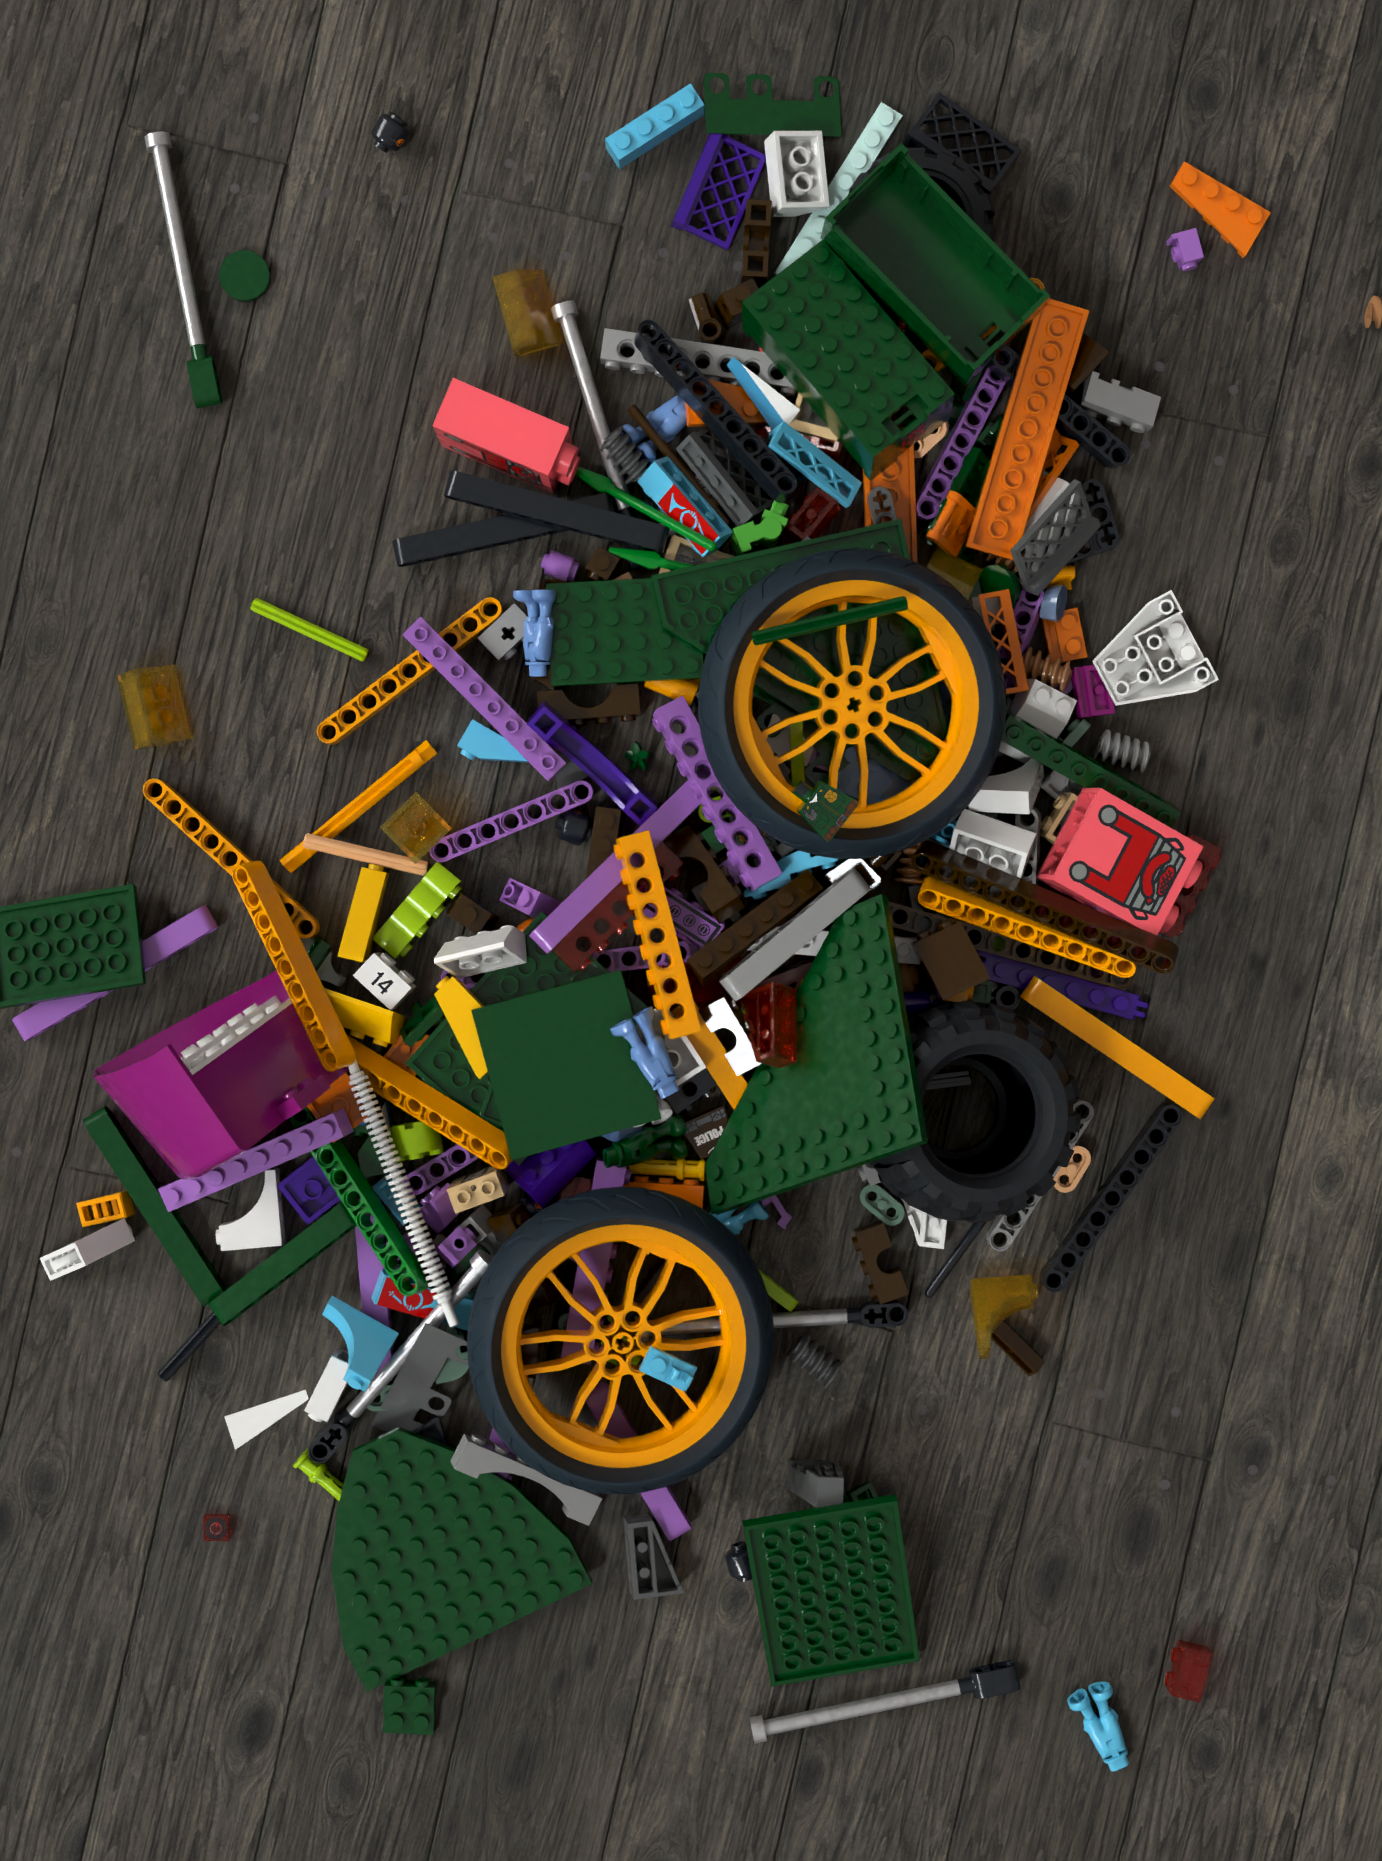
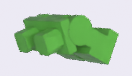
M774 501L770 511L764 510L758 525H754V522L751 521L733 528L730 541L736 556L748 554L751 550L761 546L763 548L775 546L787 524L788 519L784 516L789 505Z

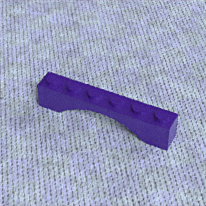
M546 701L528 718L527 725L582 769L638 825L641 826L658 809V803L652 796Z

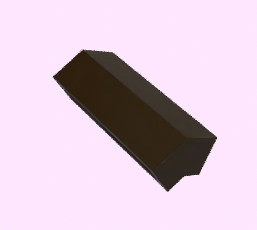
M1000 1315L988 1325L984 1333L1028 1376L1034 1375L1045 1363L1043 1357Z

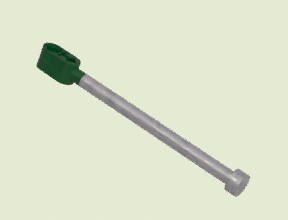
M153 132L147 134L144 138L147 151L153 153L191 349L192 360L187 361V369L193 400L197 409L219 405L223 402L217 368L213 356H207L168 151L172 149L171 137L168 132Z

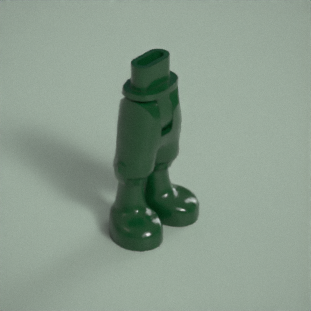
M678 1114L671 1115V1117L655 1128L644 1127L642 1130L632 1133L617 1142H613L611 1147L603 1149L605 1167L615 1166L621 1168L653 1160L661 1152H668L674 1159L678 1160L686 1158L688 1154L685 1142L679 1137L686 1133L684 1120ZM665 1136L664 1138L654 1142L655 1140H657V1138Z

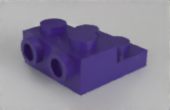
M314 1157L277 1185L307 1225L313 1221L316 1222L327 1213L326 1211L333 1205L337 1206L342 1202Z

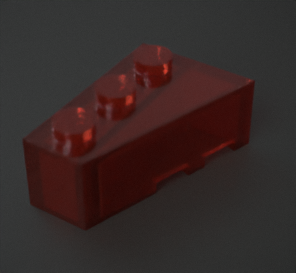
M771 982L750 990L739 999V1002L744 1004L746 1011L743 1014L744 1020L749 1022L752 1032L749 1034L756 1062L775 1068H782L796 1063V989Z

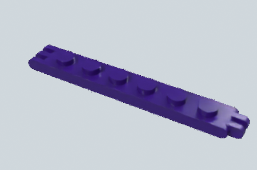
M976 950L979 957H982V963L991 978L989 979L990 981L1025 990L1032 978L1036 976L1079 1006L1129 1020H1134L1135 1016L1141 1018L1146 1016V1013L1137 1011L1138 1007L1147 1009L1149 1005L1139 1001L1141 997L1139 995Z

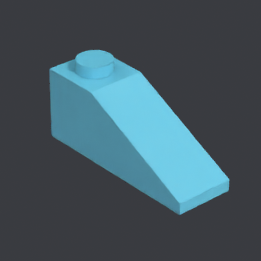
M473 719L457 745L462 749L460 754L472 761L477 757L480 760L529 763L504 737Z

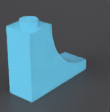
M332 1296L322 1315L334 1323L342 1333L347 1344L349 1358L343 1380L348 1382L352 1388L365 1392L399 1333Z

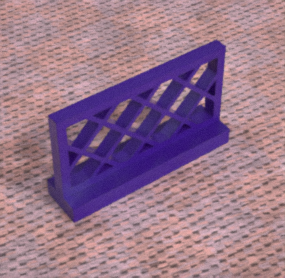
M709 133L671 227L678 230L683 229L722 249L728 250L746 208V200L751 196L766 160V155L723 134ZM723 143L733 147L735 157L724 161L720 152ZM752 156L758 159L759 162L756 169L747 172L742 158ZM718 157L719 163L715 164V161ZM738 160L742 174L730 178L725 164ZM721 166L726 180L714 184L710 173L712 169ZM753 174V176H752V178H751V181H750L748 175ZM744 177L748 188L746 192L737 195L732 181ZM708 180L710 186L705 187ZM728 183L733 197L720 201L716 187ZM712 190L716 203L704 207L701 195L703 192ZM744 197L743 200H742V202H741V204H740L739 198ZM734 201L738 212L735 216L727 218L722 205ZM698 204L700 209L695 211L696 206ZM718 207L723 220L710 224L706 211ZM702 213L706 227L697 229L689 225L692 216ZM725 224L728 232L725 242L715 237L712 228Z

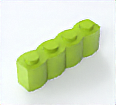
M437 861L372 939L395 959L400 955L404 958L413 948L410 944L416 936L421 938L429 929L428 921L432 917L437 919L445 910L444 902L448 898L453 900L462 888L459 885L462 881Z

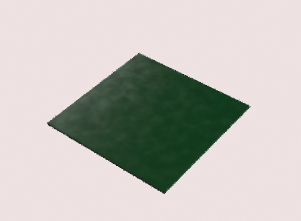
M621 970L471 1010L511 1160L661 1119L654 1090L637 1063L631 1059L630 1050L632 1047L630 1043L622 1036H614L610 1031L612 1026L629 1018L632 1019L637 1031Z

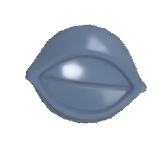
M1051 585L1046 589L1041 603L1040 618L1057 623L1061 621L1067 601V586Z

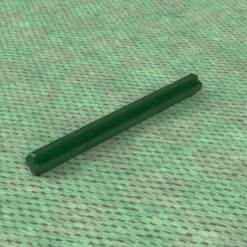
M905 596L753 631L754 645H761L905 611L908 609V602Z

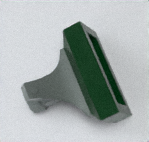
M318 935L308 949L307 954L319 979L340 987L344 984L346 977L334 971L331 964V945L327 940Z

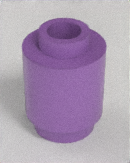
M551 550L550 554L545 553L541 568L545 569V575L565 582L567 580L573 582L580 562L574 561L575 558Z

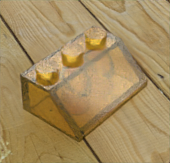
M513 270L492 276L515 357L563 344L558 323L554 321L551 312L553 306L543 270Z
M176 665L132 669L117 676L134 750L156 748L193 738Z

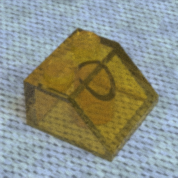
M938 547L927 565V568L951 583L967 600L982 572V569L958 557L948 555Z
M415 792L380 827L415 864L452 829L444 818L418 792Z

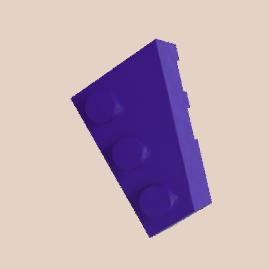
M583 1140L529 1155L520 1165L512 1161L503 1170L538 1205L544 1208L596 1153Z

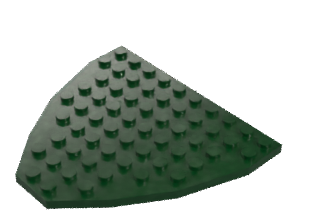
M397 1427L353 1449L337 1508L331 1570L344 1650L367 1692L389 1682L390 1678L395 1679L579 1591L591 1585L593 1581L570 1536L514 1482L497 1472L479 1474L476 1479L455 1470L450 1462L456 1451L455 1448L401 1427Z

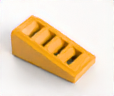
M127 1190L76 1203L82 1227L118 1220L135 1214L133 1201ZM110 1200H111V1204H112V1208H113L114 1214H112V1212H111V1208H110V1205H109V1201H110ZM98 1203H101L104 1217L101 1216ZM89 1205L92 1206L95 1219H91Z

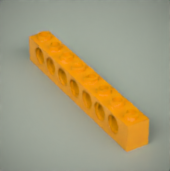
M648 830L616 839L617 844L613 845L616 859H621L623 869L620 870L623 885H628L630 894L626 897L629 909H634L636 920H633L635 932L637 935H641L643 945H640L641 956L643 960H647L649 970H646L647 979L650 985H654L656 995H653V1002L656 1010L661 1011L663 1019L659 1020L661 1032L663 1035H667L668 1039L701 1032L650 832ZM633 853L639 854L642 858V865L639 868L632 866L630 863V857ZM640 878L647 880L649 884V889L645 893L637 889V881ZM647 903L655 907V915L652 918L644 915L643 908ZM654 928L659 929L662 933V938L658 943H654L650 939V932ZM661 953L668 957V965L665 968L659 967L656 962L657 956ZM668 978L672 979L675 983V988L671 993H667L663 989V983ZM675 1003L681 1007V1014L677 1018H673L669 1012L670 1007Z

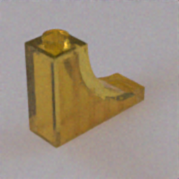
M1031 1275L971 1279L969 1293L979 1359H989L991 1337L1004 1319L1018 1311L1033 1309L1034 1299H1038L1037 1284L1032 1283Z

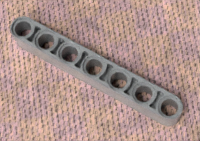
M855 868L850 869L719 979V982L734 1001L739 1000L863 897L871 887Z
M1081 1099L1073 1100L1074 1111L1078 1105L1083 1104L1086 1112L1081 1117L1080 1132H1072L1068 1148L1071 1149L1075 1146L1094 1114L1092 1105ZM1058 1166L1052 1175L1053 1177H1055L1061 1166ZM1033 1195L1027 1201L1029 1207L1017 1212L1018 1219L1014 1223H1008L1006 1215H997L986 1233L988 1244L997 1251L1007 1250L1041 1197ZM998 1232L1004 1233V1241L1001 1244H994V1235Z

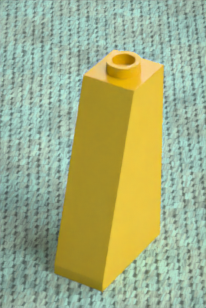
M369 863L368 868H361L338 957L359 962H366L370 958L374 941L372 938L375 936L389 873L383 872V866Z
M446 976L436 985L439 990L434 995L475 1075L481 1079L488 1071L471 1010L484 1007V1005L456 976L451 978Z

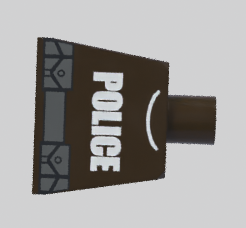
M723 1104L684 1121L686 1125L685 1135L701 1159L711 1155L728 1123Z

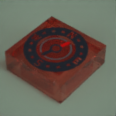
M204 1514L203 1541H229L230 1514Z

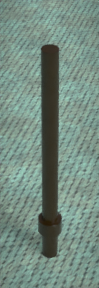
M635 404L632 405L627 411L664 457L668 456L723 521L729 525L731 522L719 508L720 504L717 500L708 495Z

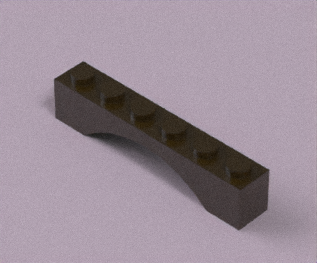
M808 869L690 956L687 959V970L700 986L705 988L721 976L753 944L779 925L790 920L823 892V886Z

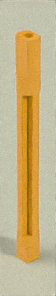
M425 740L312 834L333 839L435 756L437 752ZM304 840L280 859L282 865L290 873L318 852L304 848Z

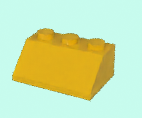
M324 988L342 1026L350 1029L349 1035L364 1039L365 1035L373 1037L372 1043L387 1047L388 1043L396 1045L406 1016Z

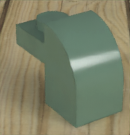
M448 1326L447 1333L466 1341L464 1330L460 1331L459 1328ZM463 1346L458 1347L456 1350L458 1357L468 1359L467 1348L463 1349ZM447 1357L435 1379L436 1384L460 1378L466 1373L469 1366Z

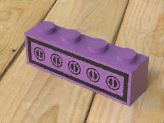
M640 878L637 881V889L642 893L648 891L649 884L647 880ZM664 887L677 937L700 950L726 930L725 922L723 921L719 924L713 915L709 916L704 912L705 909L694 901L691 903L683 899V894L674 888L669 890ZM647 903L643 908L644 915L652 918L655 915V907Z

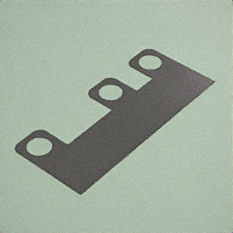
M425 1323L380 1407L387 1411H378L371 1425L384 1431H391L401 1427L412 1432L423 1425L413 1420L420 1408L437 1416L445 1415L451 1404V1399L430 1388L447 1357L469 1366L468 1359H461L456 1353L458 1347L467 1346V1341ZM432 1397H439L443 1399L445 1406L441 1410H434L429 1406L428 1402Z

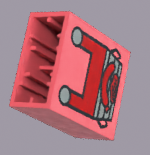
M455 378L450 383L433 423V428L442 447L552 494L558 482L568 486L571 485L580 464L581 457L577 456L579 447L572 445L569 427Z
M1082 788L1036 878L1085 906L1154 935H1158L1159 932L1164 934L1172 928L1179 915V907L1174 905L1182 887L1190 888L1202 871L1203 864L1197 858L1204 846L1102 788Z

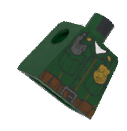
M801 780L792 791L794 795L803 801L797 808V812L828 843L859 805L857 800L821 781L814 788H811Z

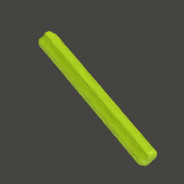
M255 598L251 604L250 609L357 660L364 661L368 655L367 648L259 598Z

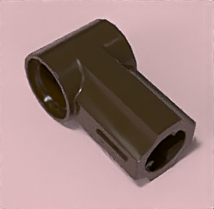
M709 293L694 295L688 299V303L701 343L718 345L722 339L721 325L717 319ZM712 328L717 333L713 337H707L704 335L705 330Z

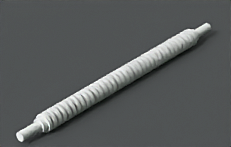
M355 1058L354 1063L348 1066L351 1073L349 1085L355 1084V1087L351 1088L352 1092L358 1091V1093L354 1094V1098L360 1097L356 1101L357 1105L363 1104L358 1107L359 1111L365 1109L361 1116L368 1117L363 1120L364 1123L370 1122L366 1128L367 1130L372 1128V1131L368 1132L369 1136L375 1135V1137L371 1138L372 1142H378L373 1145L374 1148L380 1147L376 1154L382 1153L383 1156L378 1157L379 1161L385 1160V1162L381 1163V1167L387 1166V1169H384L383 1172L390 1173V1175L385 1176L386 1180L392 1178L388 1185L394 1184L395 1187L390 1190L391 1192L397 1191V1194L393 1195L394 1199L397 1197L400 1199L395 1201L396 1205L401 1203L402 1206L398 1207V1210L405 1211L400 1214L401 1218L407 1216L403 1223L409 1222L410 1225L405 1227L406 1230L412 1229L408 1236L414 1235V1238L410 1239L411 1243L417 1242V1244L413 1245V1249L419 1247L415 1254L422 1255L417 1259L419 1262L424 1260V1263L420 1264L421 1268H427L422 1272L423 1274L429 1273L425 1277L426 1281L432 1280V1282L427 1283L428 1287L434 1285V1288L430 1289L431 1293H437L432 1296L433 1300L436 1299L438 1304L441 1303L449 1326H455L459 1324L450 1300L452 1299L451 1293L453 1291L452 1289L446 1290V1287L450 1286L449 1282L443 1283V1281L447 1280V1276L441 1277L445 1271L438 1270L443 1267L442 1263L436 1265L440 1258L433 1257L438 1254L437 1251L431 1252L435 1245L429 1246L428 1244L433 1242L432 1238L426 1239L427 1236H430L429 1232L424 1233V1230L428 1229L427 1225L421 1226V1224L426 1222L424 1219L420 1221L418 1219L423 1215L422 1213L416 1214L420 1207L414 1208V1205L418 1204L417 1200L411 1201V1199L415 1198V1194L409 1196L413 1189H407L406 1186L411 1185L410 1182L404 1183L408 1176L402 1177L401 1174L406 1171L405 1169L399 1170L403 1166L402 1163H396L401 1159L400 1156L394 1157V1155L398 1154L397 1150L393 1152L391 1150L396 1147L395 1144L389 1145L393 1138L387 1139V1136L391 1135L390 1131L384 1132V1130L388 1129V1125L382 1126L386 1120L379 1119L384 1116L383 1113L377 1114V1111L381 1110V1108L374 1105L379 1102L378 1100L372 1101L373 1098H376L375 1094H369L374 1091L373 1087L367 1089L371 1082L364 1081L369 1079V1077L364 1074V1071H360Z

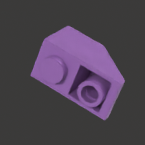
M509 878L499 901L534 918L541 911L549 916L560 904V901L512 878Z
M449 1183L442 1188L437 1185L419 1202L422 1207L417 1213H422V1218L437 1234L459 1214H455L446 1190L450 1185Z

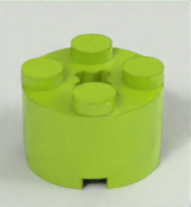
M421 1121L388 1127L391 1133L389 1136L393 1138L391 1145L395 1144L396 1146L392 1149V1152L398 1151V1154L394 1155V1157L400 1156L401 1160L399 1161L423 1158L426 1155L431 1156L444 1153L441 1134Z

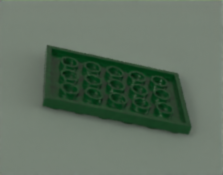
M652 578L546 584V590H556V599L553 602L551 617L554 621L550 658L552 687L700 679L704 665L703 652L662 626Z
M128 884L0 907V1009L146 985L136 885Z

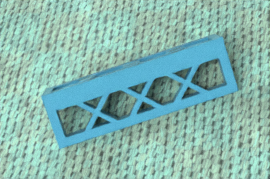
M783 421L771 430L767 438L771 440L768 447L842 506L847 508L851 505L862 482Z

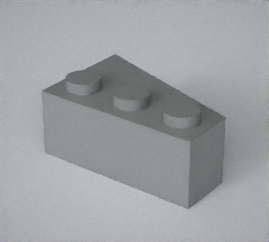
M1094 371L1084 381L1078 405L1094 419L1096 417L1105 419L1106 423L1112 426H1120L1121 424L1130 426V430L1138 433H1144L1153 427L1161 400L1160 396L1136 387L1129 389L1119 386L1120 381L1111 379V383L1098 379L1099 373Z

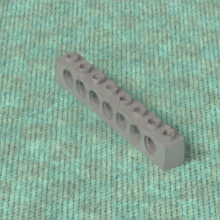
M604 329L600 361L601 364L605 365V368L610 370H620V367L630 368V372L644 374L645 371L655 372V375L658 377H662L635 346L634 338L636 333ZM643 334L646 338H652L650 335ZM671 338L695 366L696 361L699 359H706L710 365L707 368H698L709 380L741 386L732 372L726 373L720 368L723 363L729 362L734 357L747 368L749 366L756 367L759 370L757 376L776 391H780L781 395L795 396V393H799L785 376L781 380H774L771 377L770 373L779 369L765 352ZM626 347L634 350L633 356L629 358L623 357L620 352ZM660 352L661 356L669 357L668 354ZM676 371L677 374L680 376H684L685 374L681 371Z

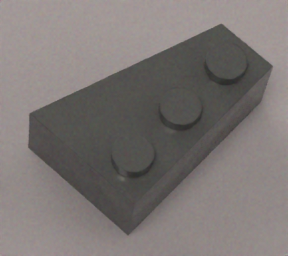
M788 1459L787 1489L816 1508L842 1504L844 1477L839 1461Z
M649 1514L623 1517L629 1591L633 1599L638 1600L684 1593Z

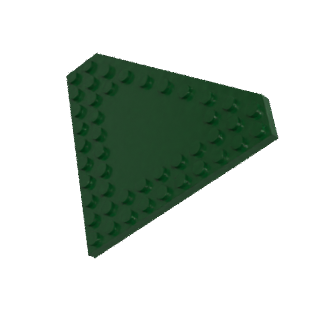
M893 520L652 575L651 578L662 626L707 654L716 631L733 605L760 579L786 563L817 552L841 548L880 550L910 559L902 520ZM848 603V604H847V609L855 608V607H859V606H863V605H867V604H864V603ZM834 604L819 608L796 621L838 612V605ZM897 613L877 617L876 642L868 672L869 676L873 679L900 658L926 646L919 629ZM868 619L846 624V643L850 665L859 666L867 638ZM837 627L786 638L810 653L834 677L839 675L840 665L836 640ZM778 641L773 642L763 658L767 664L791 679L816 688L822 679L803 658ZM925 653L907 663L887 680L886 683L890 690L894 691L914 686L936 675L930 654ZM759 668L755 686L798 713L817 709L819 706V699L791 687L763 668ZM852 671L848 675V682L850 685L856 686L860 681V676L856 671ZM829 683L825 687L826 696L832 698L836 695V686L833 683ZM938 683L919 692L887 702V712L915 723L940 740L945 741L948 728ZM877 685L870 689V697L873 700L880 698L881 689ZM850 698V704L847 706V709L855 711V705L858 702ZM831 709L825 711L823 714L825 723L831 724L834 722L836 717L834 711ZM874 711L869 714L868 722L871 726H876L880 721V716ZM815 718L809 719V720H811L812 722H814L815 724H817L816 721H815ZM891 722L884 729L886 735L901 751L926 768L931 766L940 752L938 746L911 729ZM851 723L846 726L845 734L848 738H853L857 733V728ZM830 731L831 734L837 737L835 732ZM872 733L865 736L866 753L869 758L905 781L922 776L920 771L895 756Z
M880 894L849 907L834 921L767 1048L768 1052L765 1054V1061L757 1066L705 1164L711 1214L719 1215L928 1143L888 896Z

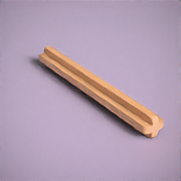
M309 833L304 837L303 847L421 876H424L427 872L428 862Z

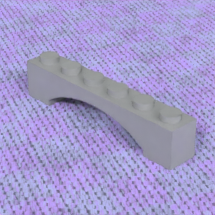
M466 1434L463 1435L450 1461L455 1470L476 1479L479 1474L492 1472L511 1473L532 1479L548 1488L563 1502L562 1510L567 1517L585 1525H590L602 1501L599 1493L584 1491L561 1484L536 1471L518 1456L508 1453L509 1450L500 1444H495V1446L486 1443V1439L476 1434H473L472 1437Z

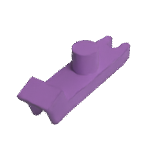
M774 1195L760 1200L764 1207L771 1202L774 1203L780 1213L776 1223L783 1229H786V1225L792 1219V1216L785 1211L778 1197Z

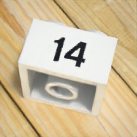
M373 953L353 976L390 1011L394 1010L417 987L413 984L415 979L406 970L399 971L394 966L397 962L388 953Z

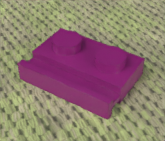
M1095 666L1071 668L1073 670L1071 680L1074 699L1077 700L1075 705L1077 719L1114 714V702Z

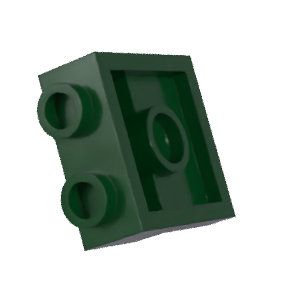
M400 1676L395 1679L390 1678V1681L384 1685L383 1733L433 1735L437 1681H431L429 1678H417L415 1681L405 1680L404 1677Z

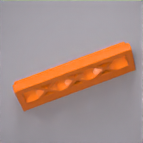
M1054 428L1038 482L1039 490L1034 496L1027 522L1079 447L1076 440L1061 436L1056 428ZM1061 445L1068 446L1064 453L1056 455ZM1053 466V469L1049 474L1045 476L1042 475L1046 468Z
M1009 589L978 595L982 620L989 633L991 634L990 628L995 621L1002 625L1004 636L1001 641L992 634L991 636L993 641L998 644L996 647L997 651L1000 646L1007 650L1009 661L1006 666L1002 663L1001 665L1003 673L1006 671L1011 674L1014 688L1006 689V695L1025 693L1029 689ZM998 597L1000 610L994 615L987 610L985 600ZM988 616H990L991 618H993V620H992V622H991L990 624H989Z

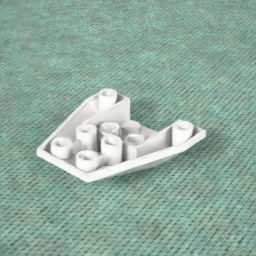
M1172 590L1148 602L1092 661L1115 706L1197 692L1219 680L1208 658H1204L1181 614L1183 611Z

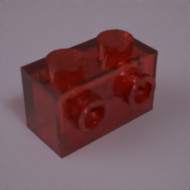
M817 486L813 492L806 496L800 509L794 512L788 519L786 528L789 534L799 542L806 536L810 539L818 538L840 511L838 502Z

